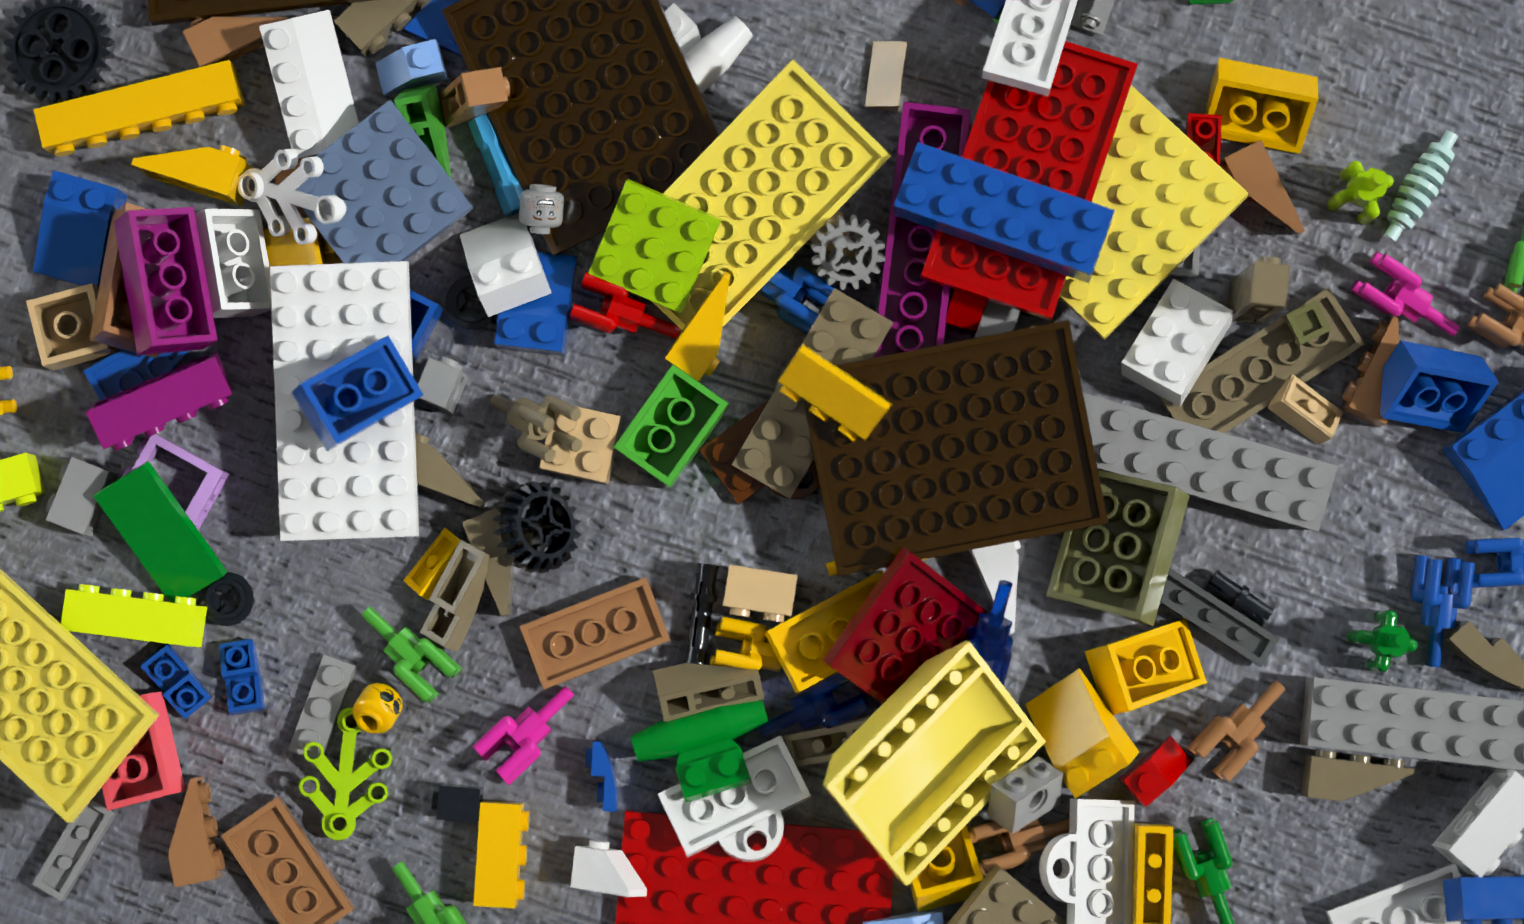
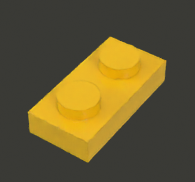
M444 528L403 581L418 595L428 601L461 539L447 528Z

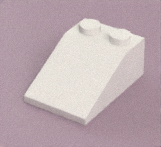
M519 213L460 234L476 292L488 317L552 293L529 228L519 221Z

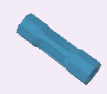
M485 113L473 118L468 122V125L495 186V193L505 217L519 213L520 197L523 189L489 114Z

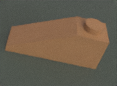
M211 17L207 20L196 19L189 24L190 28L184 30L183 33L199 67L227 60L233 62L263 48L264 43L259 26L289 18Z
M501 67L461 73L438 95L445 128L453 127L498 109L508 101L510 85L507 77H503Z
M1262 140L1222 159L1224 166L1221 168L1249 193L1247 197L1249 200L1295 235L1305 231Z

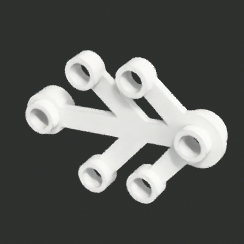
M278 150L274 159L262 170L258 168L248 169L239 177L238 191L244 199L257 202L268 222L269 232L273 236L288 235L292 228L294 239L298 244L313 243L317 237L316 228L310 223H304L296 206L314 211L318 221L328 224L342 219L346 213V205L336 195L316 197L296 190L308 178L319 177L323 173V162L316 156L303 158L300 166L279 185L271 183L270 181L281 170L294 169L298 163V157L294 150ZM270 198L277 200L284 215L278 216Z

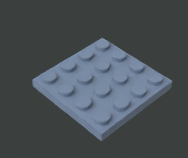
M391 100L317 154L316 157H319L323 162V173L319 177L308 178L296 189L316 197L336 195L344 201L346 213L340 221L335 223L323 224L318 221L314 211L302 208L343 263L405 261L474 209Z

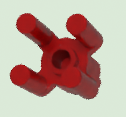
M588 272L585 273L581 288L605 296L603 306L599 313L574 304L569 319L606 333H612L618 328L635 334L638 326H642L677 339L680 328L675 324L643 313L646 306L645 302L629 297V291L623 287L590 275Z

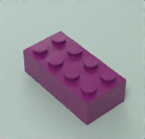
M194 207L128 210L114 221L137 355L203 350L216 342L217 335Z
M217 351L95 402L89 406L86 414L103 450L112 446L113 451H117L132 444V440L135 439L134 436L144 432L145 437L152 436L163 431L166 422L176 419L179 424L197 416V409L208 405L209 409L212 410L229 402L228 399L229 395L232 394L233 386Z

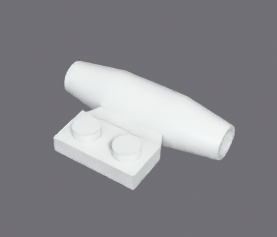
M675 3L665 11V15L701 94L729 69L753 37L747 26L734 16L701 39L697 25Z

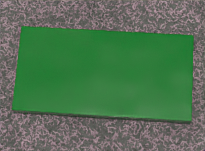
M146 461L93 495L169 602L175 603L176 596H191L228 572L149 461Z

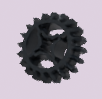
M527 482L525 485L515 486L511 492L503 496L504 502L496 506L501 515H497L493 519V521L499 524V529H496L493 534L501 537L502 541L497 547L501 549L506 548L507 551L504 559H514V567H524L525 572L529 573L549 572V570L560 568L563 562L571 559L570 552L578 548L574 539H578L582 534L575 530V526L581 521L573 517V513L577 508L568 506L570 496H560L561 488L551 487L550 483ZM530 502V508L526 509L525 517H522L524 508ZM550 537H552L551 544L549 548L545 551V546L549 544Z

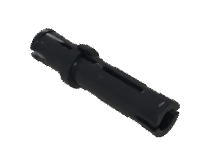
M697 563L695 590L690 595L693 605L684 663L706 665L713 603H717L718 597L714 595L719 566Z

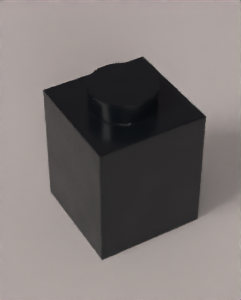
M455 784L439 785V791L433 792L431 810L437 811L436 820L479 823L480 802L483 801L484 787Z

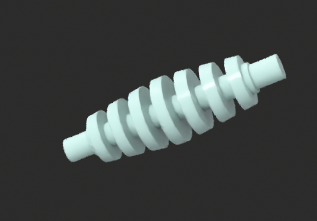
M1446 130L1440 142L1430 143L1426 149L1428 153H1423L1418 159L1420 163H1415L1410 169L1412 174H1406L1403 184L1405 186H1400L1397 192L1400 198H1395L1392 204L1396 211L1390 210L1387 216L1390 226L1384 234V238L1388 241L1395 243L1402 231H1410L1415 225L1413 220H1419L1423 215L1422 210L1428 209L1431 205L1430 199L1437 197L1439 193L1437 187H1441L1444 182L1442 175H1447L1450 168L1447 163H1452L1455 156L1451 149L1458 138L1455 133Z

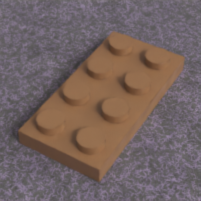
M647 577L519 626L543 690L671 641Z
M280 796L221 835L279 924H334L355 910V907Z

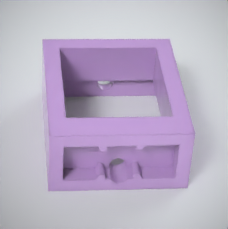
M154 434L150 438H144L137 450L139 458L133 467L130 466L126 469L123 476L146 461H149L151 464L160 447L207 472L185 511L199 531L230 474L161 435Z

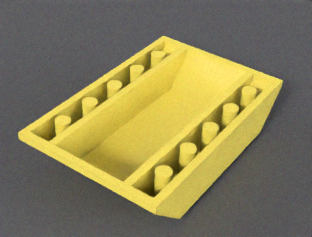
M964 641L926 660L831 756L823 785L902 884L908 886L987 804L990 799L991 784L1023 766L1046 741L969 641Z

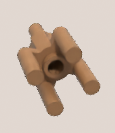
M1501 283L1495 289L1490 286L1483 298L1508 314L1502 323L1483 312L1478 318L1472 315L1466 327L1501 348L1517 345L1524 349V297Z
M1275 680L1250 709L1240 704L1229 717H1214L1187 747V750L1195 757L1199 755L1204 759L1221 741L1230 751L1211 772L1221 781L1225 779L1227 782H1230L1258 751V744L1254 739L1266 727L1260 717L1286 690L1285 687Z
M1070 818L1044 826L1036 819L1013 834L995 821L972 827V830L969 831L972 844L999 836V843L1003 855L983 860L979 864L982 876H986L995 864L1005 871L1026 863L1030 859L1031 854L1042 852L1045 849L1046 839L1069 833Z

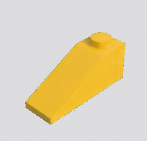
M724 271L665 357L666 360L698 382L704 374L709 377L720 362L716 356L720 349L731 276L727 271Z

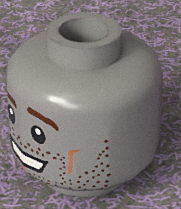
M530 184V188L521 193L519 221L523 225L530 226V233L550 234V228L559 227L562 224L564 196L556 191V186Z

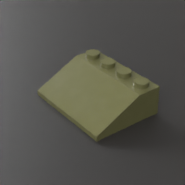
M1098 469L1108 523L1064 532L1046 596L1119 618L1154 626L1190 495L1175 486Z

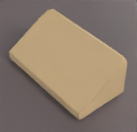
M873 41L865 108L898 112L907 42Z
M1293 374L1287 378L1268 406L1269 410L1315 444H1321L1333 438L1343 411Z

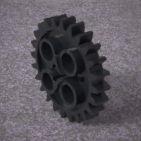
M35 0L36 9L33 11L29 7L23 6L26 14L24 18L14 15L13 18L19 25L17 28L7 27L6 30L13 35V39L4 40L3 44L11 48L12 51L3 54V57L8 61L14 62L7 67V70L12 74H17L14 78L15 83L19 86L25 84L23 90L29 95L36 91L35 97L43 101L48 94L49 101L56 104L60 95L63 101L71 100V94H75L80 98L83 97L82 90L85 88L92 93L95 92L92 84L94 80L101 83L105 82L99 73L101 70L111 71V68L105 63V59L115 58V55L106 48L114 45L115 42L110 37H104L111 29L106 24L100 25L104 17L100 13L93 15L94 8L89 3L82 8L83 2L81 0H73L71 4L70 0H59V3L56 0H47L46 5L40 0ZM67 19L68 27L66 30L56 33L57 24ZM42 26L46 27L53 39L61 45V49L78 67L77 72H73L68 63L57 54L56 48L40 31ZM41 40V49L36 53L30 54L31 44ZM83 45H89L88 54L83 58H76L78 48ZM56 66H62V74L56 79H50L51 70Z

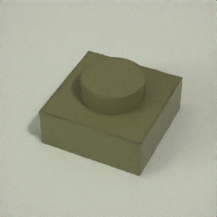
M1317 300L1283 316L1298 346L1331 331Z

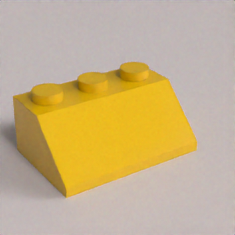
M1219 57L1210 85L1205 114L1222 115L1221 139L1253 144L1262 140L1267 148L1300 154L1319 99L1318 77Z
M804 345L800 347L777 381L783 385L780 392L795 402H798L801 397L812 405L809 409L811 413L825 422L829 417L841 424L838 431L853 441L858 436L865 440L891 405Z

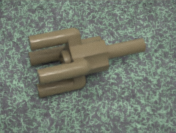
M494 395L490 400V405L493 408L507 414L508 424L522 433L517 442L518 446L546 462H551L555 458V451L537 442V440L546 438L552 431L555 422L554 413L556 412L572 421H577L581 416L579 408L553 395H547L540 405L527 398H519L513 403L499 395ZM558 430L552 434L556 443L563 445L573 452H578L582 447L580 439L564 431Z

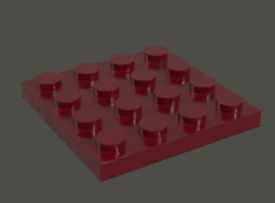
M903 547L822 661L883 704L926 660L964 641H969L973 644L992 615Z

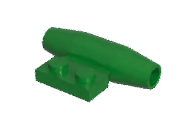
M758 700L720 706L664 722L663 719L631 735L630 738L638 762L678 757L675 769L685 802L688 803L752 783L742 749L733 739L767 723L768 718L763 701Z

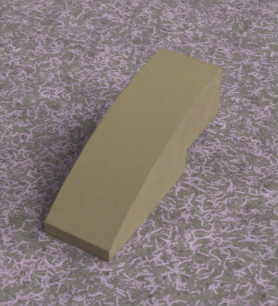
M460 540L429 598L435 604L419 633L445 648L456 652L459 651L475 616L482 595L490 555Z
M1460 621L1455 625V628H1452L1444 635L1443 642L1470 666L1498 682L1524 691V661L1503 638H1492L1488 642L1470 621Z

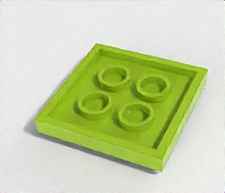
M627 179L588 274L623 287L629 292L682 314L722 219Z

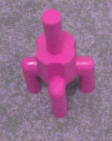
M1375 252L1369 261L1373 266L1393 278L1384 293L1368 282L1362 283L1359 280H1356L1350 288L1351 292L1385 314H1391L1392 316L1402 315L1412 323H1416L1420 317H1423L1451 337L1460 328V325L1430 306L1434 296L1420 287L1422 278L1386 253L1382 255L1379 252Z
M565 685L537 713L528 707L515 720L510 716H504L472 747L486 762L505 743L509 745L515 753L496 770L509 786L539 758L541 751L537 745L552 731L546 722L574 696L573 692Z

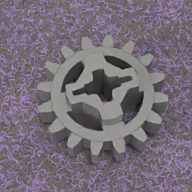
M839 215L837 225H833L829 221L825 222L827 227L826 233L817 230L816 236L820 243H812L811 248L819 254L814 255L811 259L815 265L822 264L816 271L819 277L828 274L826 279L828 285L831 286L837 280L841 290H844L849 282L852 283L854 289H858L859 280L863 279L869 284L871 283L870 272L875 274L881 272L876 262L885 261L884 254L878 252L885 248L883 240L875 241L880 233L877 228L868 231L870 222L867 219L859 225L856 215H852L849 222H845L843 217ZM852 231L857 232L858 234L855 236L844 235L842 232ZM832 240L834 244L833 251L826 258V248ZM848 247V249L853 250L854 256L849 258L846 254L843 255L842 249ZM868 247H870L869 259L867 263L864 264V253L868 251ZM848 269L853 270V273H841L838 271Z

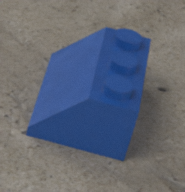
M1400 340L1383 366L1380 415L1384 419L1464 433L1499 381L1481 356Z

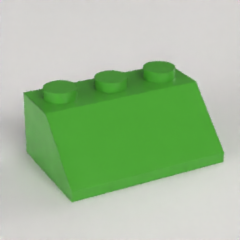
M673 364L614 448L671 489L729 408V403Z

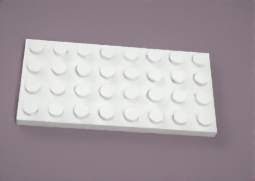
M409 262L270 266L280 541L419 536L414 401L349 440L326 451L291 393L302 382L386 336L390 337L413 376Z

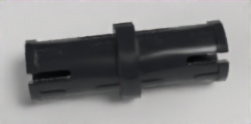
M1219 570L1215 571L1214 576H1211L1205 586L1206 589L1211 590L1230 603L1229 606L1231 608L1240 610L1259 623L1260 626L1265 624V620H1268L1274 611L1272 606L1267 605L1251 594L1250 588L1245 585L1241 587Z

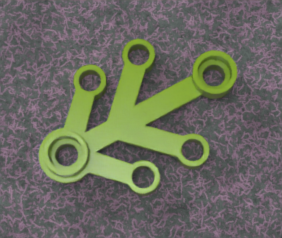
M353 707L342 709L336 719L338 728L343 732L338 771L324 755V748L318 742H308L302 750L304 758L314 763L335 790L333 805L320 791V783L314 776H304L298 783L299 791L304 796L309 797L323 814L321 821L322 830L333 840H344L351 836L356 827V818L374 803L385 801L388 796V789L383 783L373 782L367 787L366 794L348 806L349 794L353 789L378 769H385L392 763L391 753L384 748H377L372 752L371 758L352 772L357 733L362 730L358 725L349 728L345 723L346 718L349 715H353ZM314 745L317 746L320 751L319 755L316 758H309L307 755L308 748ZM380 752H385L387 761L382 765H378L375 761L376 755ZM313 780L315 782V789L312 792H305L303 790L305 781ZM376 786H381L383 795L377 799L373 798L371 795L372 789ZM338 817H342L345 819V826L337 830L333 827V821Z

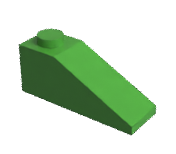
M435 83L403 89L394 99L396 108L452 179L444 117Z

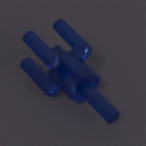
M1006 580L999 581L991 612L980 613L977 625L967 629L964 641H969L983 660L994 661L991 670L1003 686L1012 658L1011 648L1013 645V638L1010 636L1012 621L1004 617L1013 584Z
M836 672L808 687L807 692L790 699L793 707L792 710L768 720V722L759 726L758 730L762 738L796 722L800 723L803 730L821 722L825 728L830 729L868 712L867 706L869 704L864 693L837 704L831 690L851 681L839 672Z

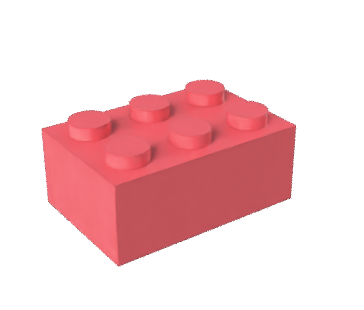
M163 692L139 695L159 714V717L102 786L107 811L186 791L165 700L162 695Z

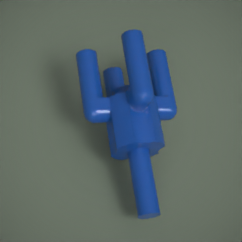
M803 267L797 268L794 275L781 268L763 286L761 295L777 303L779 306L777 315L780 319L808 334L819 314L803 305L807 297L824 306L833 289L839 290V288L834 285H828L826 280Z
M1521 538L1465 541L1466 554L1498 553L1497 568L1500 573L1474 574L1472 588L1520 586L1524 584V541Z
M1415 554L1411 598L1415 602L1422 603L1420 624L1431 626L1426 666L1440 667L1444 628H1455L1457 608L1467 609L1471 604L1475 562L1447 557L1445 584L1441 585L1443 560L1429 558L1427 555Z

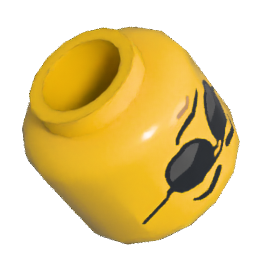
M382 683L369 684L363 689L352 710L353 717L359 728L372 734L385 733L393 727L401 714L403 702L393 687Z

